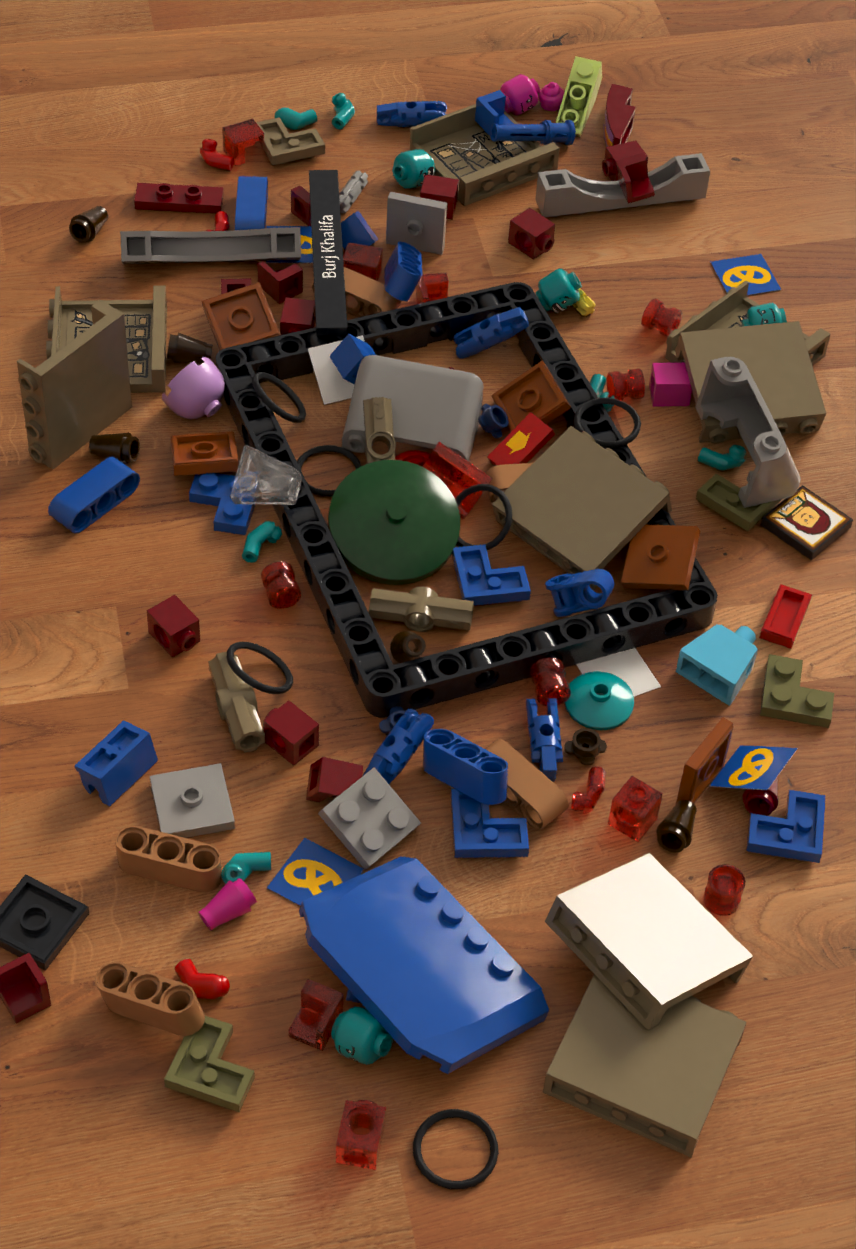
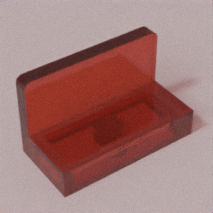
M438 442L423 465L424 468L434 473L446 484L455 499L465 489L473 485L489 484L493 479L441 442ZM484 491L474 492L462 500L458 506L461 519L467 517Z

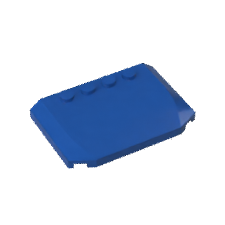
M400 856L302 901L299 914L300 917L304 916L307 926L305 936L308 945L407 1054L418 1060L424 1055L442 1064L440 1071L446 1074L545 1021L549 1008L540 985L417 858Z

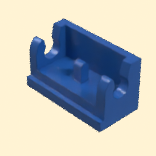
M123 720L75 765V769L79 772L86 791L91 794L96 788L102 803L110 807L158 761L150 733Z

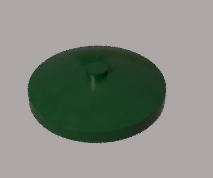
M380 460L357 468L339 484L330 503L328 528L345 564L354 572L366 579L381 584L407 585L432 576L449 560L453 548L456 547L460 533V514L450 489L434 473L422 466L407 461Z

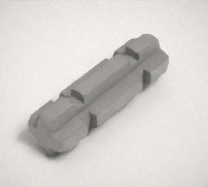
M355 171L339 193L340 212L342 214L350 209L362 192V189L367 185L368 175L366 172Z

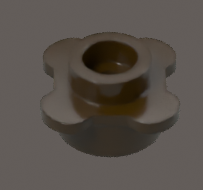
M589 728L577 730L573 735L572 741H567L564 746L565 752L575 755L583 765H592L595 757L599 753H604L607 748L606 742L601 740L599 734Z

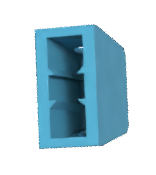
M716 624L680 650L676 672L730 706L754 667L758 649L752 643L756 640V635L747 626L739 627L734 633L725 626Z

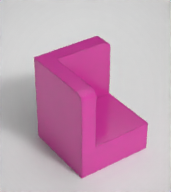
M685 362L652 363L649 389L653 407L689 406L692 388Z

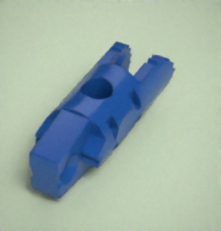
M412 101L377 105V124L383 126L414 127L447 115L445 114L447 105L442 101Z
M518 307L500 314L498 313L454 335V342L458 346L456 347L457 358L464 359L510 339L527 328L529 323L524 311Z
M557 698L548 700V715L537 716L536 700L527 699L526 711L532 763H539V770L554 782L556 779L555 775L557 774L556 762H563Z
M413 709L406 710L374 753L363 776L375 767L387 783L390 784L401 773L423 741L424 734L431 730L434 724L433 717L426 713L420 715Z

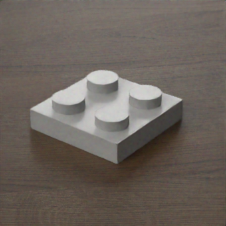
M375 767L318 813L365 870L421 824L419 819Z

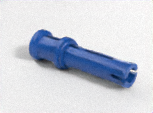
M544 120L540 124L493 123L490 130L493 142L540 141L543 145L552 142L572 145L576 133L572 120H566L564 123H552L551 120Z

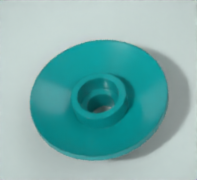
M594 671L576 677L568 685L565 693V707L572 719L578 724L593 730H610L619 727L629 719L634 708V696L628 684L621 678L611 673Z

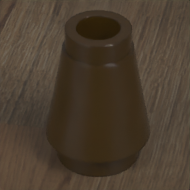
M96 206L74 216L69 225L71 236L78 242L92 241L108 220L106 209Z
M179 332L178 335L170 334L167 359L174 360V363H192L193 361L195 363H204L201 358L207 357L211 360L213 345Z
M129 432L93 435L89 442V450L91 454L104 458L115 457L123 464H128L137 460L140 443L139 439L132 436Z
M402 631L392 639L390 651L392 657L398 663H403L421 658L426 644L424 639L416 633ZM411 641L415 645L413 652L409 649L408 646L409 642Z
M688 800L678 801L658 825L656 830L657 841L663 849L676 853L681 852L691 844L695 814L697 812L696 806Z

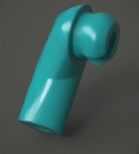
M338 93L332 97V103L335 105L334 110L337 113L332 119V125L338 130L343 129L355 114L354 106L349 99H346L344 93Z
M284 107L278 109L274 116L275 118L280 117L284 126L290 130H298L317 122V115L313 109L298 113Z
M594 374L590 380L593 390L598 398H609V392L603 393L606 378L601 374ZM603 404L607 412L611 411L612 407L614 406L611 404Z
M734 444L730 447L729 453L721 454L703 447L698 456V462L721 471L740 467L745 462L746 449Z
M266 521L247 535L242 552L243 560L250 563L256 562L262 544L266 540L270 543H276L282 535V529L279 526H275V522Z
M271 852L235 854L222 869L221 877L225 884L229 880L234 882L238 878L244 881L253 871L271 870Z

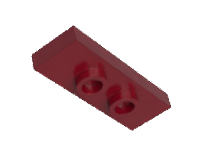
M137 183L134 204L135 209L216 214L222 211L224 189L223 187Z

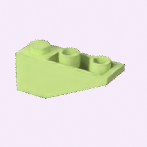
M575 56L556 119V123L572 120L575 125V136L581 137L596 101L602 80V62Z

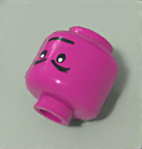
M519 74L503 83L500 87L501 92L506 96L505 111L508 114L512 113L519 116L538 104L540 88L533 78L529 79L526 75Z

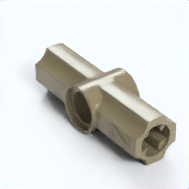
M375 397L363 400L367 464L380 460H395L396 442L393 434L391 399ZM380 441L388 446L389 451L386 454L380 455L373 451L371 445Z
M416 587L409 593L373 588L370 597L369 615L371 618L404 622L409 629L417 632L429 631L433 626L470 631L474 601L438 597V594L428 587Z
M227 652L218 653L208 663L216 689L215 696L222 721L226 720L235 749L243 750L244 753L257 750L261 744L265 743V734L257 714L258 708L254 689L233 672L227 661ZM234 655V660L242 669L238 656Z

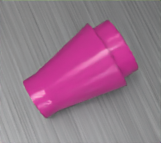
M238 878L234 882L229 880L198 914L208 929L212 931L221 924L251 912L250 907L257 903L246 883L241 878Z

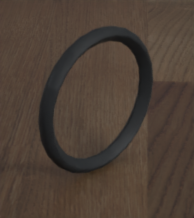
M258 372L253 376L252 382L256 393L274 413L293 423H301L305 420L306 410L304 405L290 387L275 376L265 372ZM259 379H265L279 387L294 402L300 415L298 417L293 416L277 406L263 391Z
M592 399L581 405L575 413L574 425L575 429L579 432L584 431L580 422L583 412L594 405H616L626 410L632 416L634 429L628 437L610 442L594 438L597 444L605 448L624 446L632 442L640 432L641 421L637 412L627 403L617 399Z
M334 445L311 448L297 460L301 469L308 457L319 452L329 451L347 456L353 462L355 469L361 467L359 459L352 452ZM308 484L311 493L331 497L335 490L318 489Z
M489 484L473 485L456 497L457 506L474 492L489 491L497 495L505 507L506 517L501 532L493 541L485 544L486 549L490 550L502 542L508 534L512 523V507L507 496L499 488ZM460 536L458 537L457 544L459 546H474L462 540Z
M244 641L236 642L228 648L226 657L229 666L248 685L269 694H283L291 689L293 676L290 669L281 658L267 648ZM242 648L264 655L282 670L286 677V683L281 687H272L258 682L237 665L234 660V652Z
M447 1109L428 1117L418 1128L413 1141V1156L421 1173L430 1182L452 1190L474 1187L484 1181L493 1171L499 1154L498 1142L489 1124L480 1116L461 1109ZM446 1118H462L475 1123L483 1130L490 1144V1156L485 1168L479 1174L463 1181H451L435 1175L427 1167L421 1154V1143L426 1131L436 1122Z

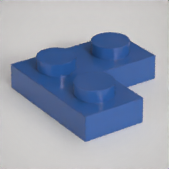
M220 473L195 474L189 492V500L194 503L218 506L213 521L214 531L246 535L260 491V480Z
M485 544L453 548L452 558L462 600L474 601V605L530 600L531 590L524 566L491 569Z
M451 789L454 858L528 857L527 818H490L489 804H483L457 789Z
M789 790L786 819L751 813L748 824L746 851L820 863L823 847L826 795Z

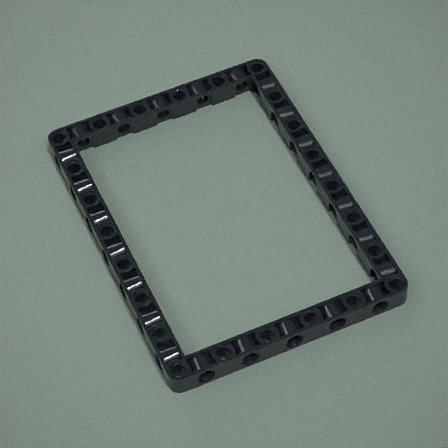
M508 283L347 320V335L351 334L354 337L363 335L364 341L371 346L375 354L383 355L426 347L427 344L449 339V341H452L456 333L498 313L520 307L528 318L529 326L515 334L519 340L518 345L531 367L541 361L546 364L569 402L571 408L563 413L567 421L566 427L572 426L575 428L574 416L578 408L584 403L598 398L533 289L525 283ZM315 327L224 348L217 353L215 357L216 366L222 373L225 382L223 398L361 700L369 714L374 717L387 718L390 715V709L396 706L402 707L405 712L408 709H420L570 667L578 663L709 627L712 623L718 595L695 557L688 591L669 589L393 665L273 411L256 393L252 382L253 376L258 372L271 374L279 380L311 374L314 369L308 348L341 341L346 336H316ZM259 379V383L267 382L265 379ZM603 404L594 405L583 412L580 420L581 426L593 438L608 442L623 439ZM627 444L610 448L629 466L633 464L643 472ZM660 509L646 525L676 524L669 513Z

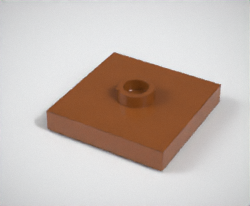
M260 282L201 301L219 351L236 345L280 336Z
M543 361L491 395L495 404L506 412L509 421L508 427L511 432L530 412L545 424H548L571 408Z
M233 431L170 436L174 476L239 471L238 453Z
M644 525L630 540L621 579L622 586L632 589L688 591L700 536L698 526Z
M722 717L684 765L676 803L680 800H688L695 804L722 770L734 728L731 721Z

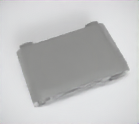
M378 355L365 356L358 369L342 436V448L353 452H365L363 400L384 397L391 399L395 442L436 449L435 458L443 468L466 473L480 425L478 417L482 412L483 382L480 377L470 372Z
M735 357L711 360L695 408L701 420L707 419L708 416L715 417L720 421L722 429L737 426L756 465L754 471H749L748 484L741 487L738 494L744 508L793 496L800 485L801 478L747 366L743 361Z

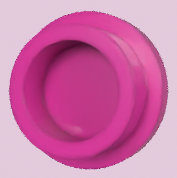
M555 82L545 85L538 94L541 107L547 111L559 110L565 92Z

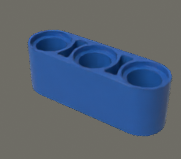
M238 177L235 230L266 228L268 177Z
M400 241L397 243L384 268L385 290L394 298L406 302L409 301L423 275L422 254L412 245Z
M109 457L58 493L50 502L48 513L71 532L80 533L134 493L139 485L140 476L115 457Z
M432 729L424 734L423 769L426 773L483 804L494 805L506 800L508 783L507 761L447 729Z

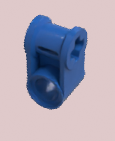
M594 569L575 574H562L545 582L546 589L551 591L555 603L553 612L557 617L602 607L615 586L612 575L603 569ZM589 585H597L601 588L602 593L594 592Z

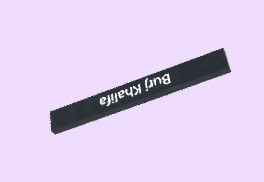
M309 170L316 336H347L338 170Z

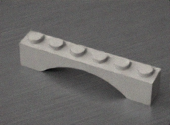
M702 153L675 156L662 166L648 172L655 195L629 204L618 181L590 180L577 176L567 169L538 172L535 200L542 216L556 217L576 213L706 198L710 169Z
M300 227L198 232L120 231L121 259L123 264L301 259Z

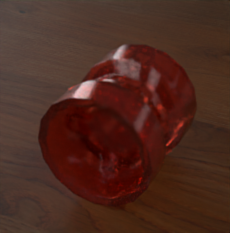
M656 298L652 299L643 313L641 325L650 330L656 328L661 335L668 338L673 330L678 329L682 319V311L675 307L665 308V304Z
M640 368L629 369L627 373H621L620 371L608 372L606 385L609 398L614 396L615 399L620 401L627 397H630L632 400L644 398L645 380Z
M283 561L273 562L262 570L261 580L263 586L267 589L266 595L272 607L277 609L289 608L300 600L301 590L299 584L295 581V572L290 563Z
M545 658L539 660L531 667L530 674L533 683L536 685L535 694L539 704L547 706L549 699L557 698V705H560L569 699L571 690L568 681L565 679L566 671L561 660Z
M722 864L710 871L703 896L704 904L710 912L715 915L727 916L733 914L739 908L746 882L744 874L740 869L733 865Z

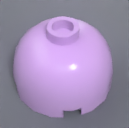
M207 357L201 358L204 363L200 365L193 361L182 369L167 385L171 389L168 397L164 392L162 394V401L178 416L187 419H198L204 415L211 417L222 406L220 400L225 390L223 375Z

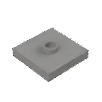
M390 192L387 200L386 244L397 245L401 241L412 245L418 250L442 255L445 248L447 203Z
M221 763L150 776V785L160 832L188 838L235 829V820Z

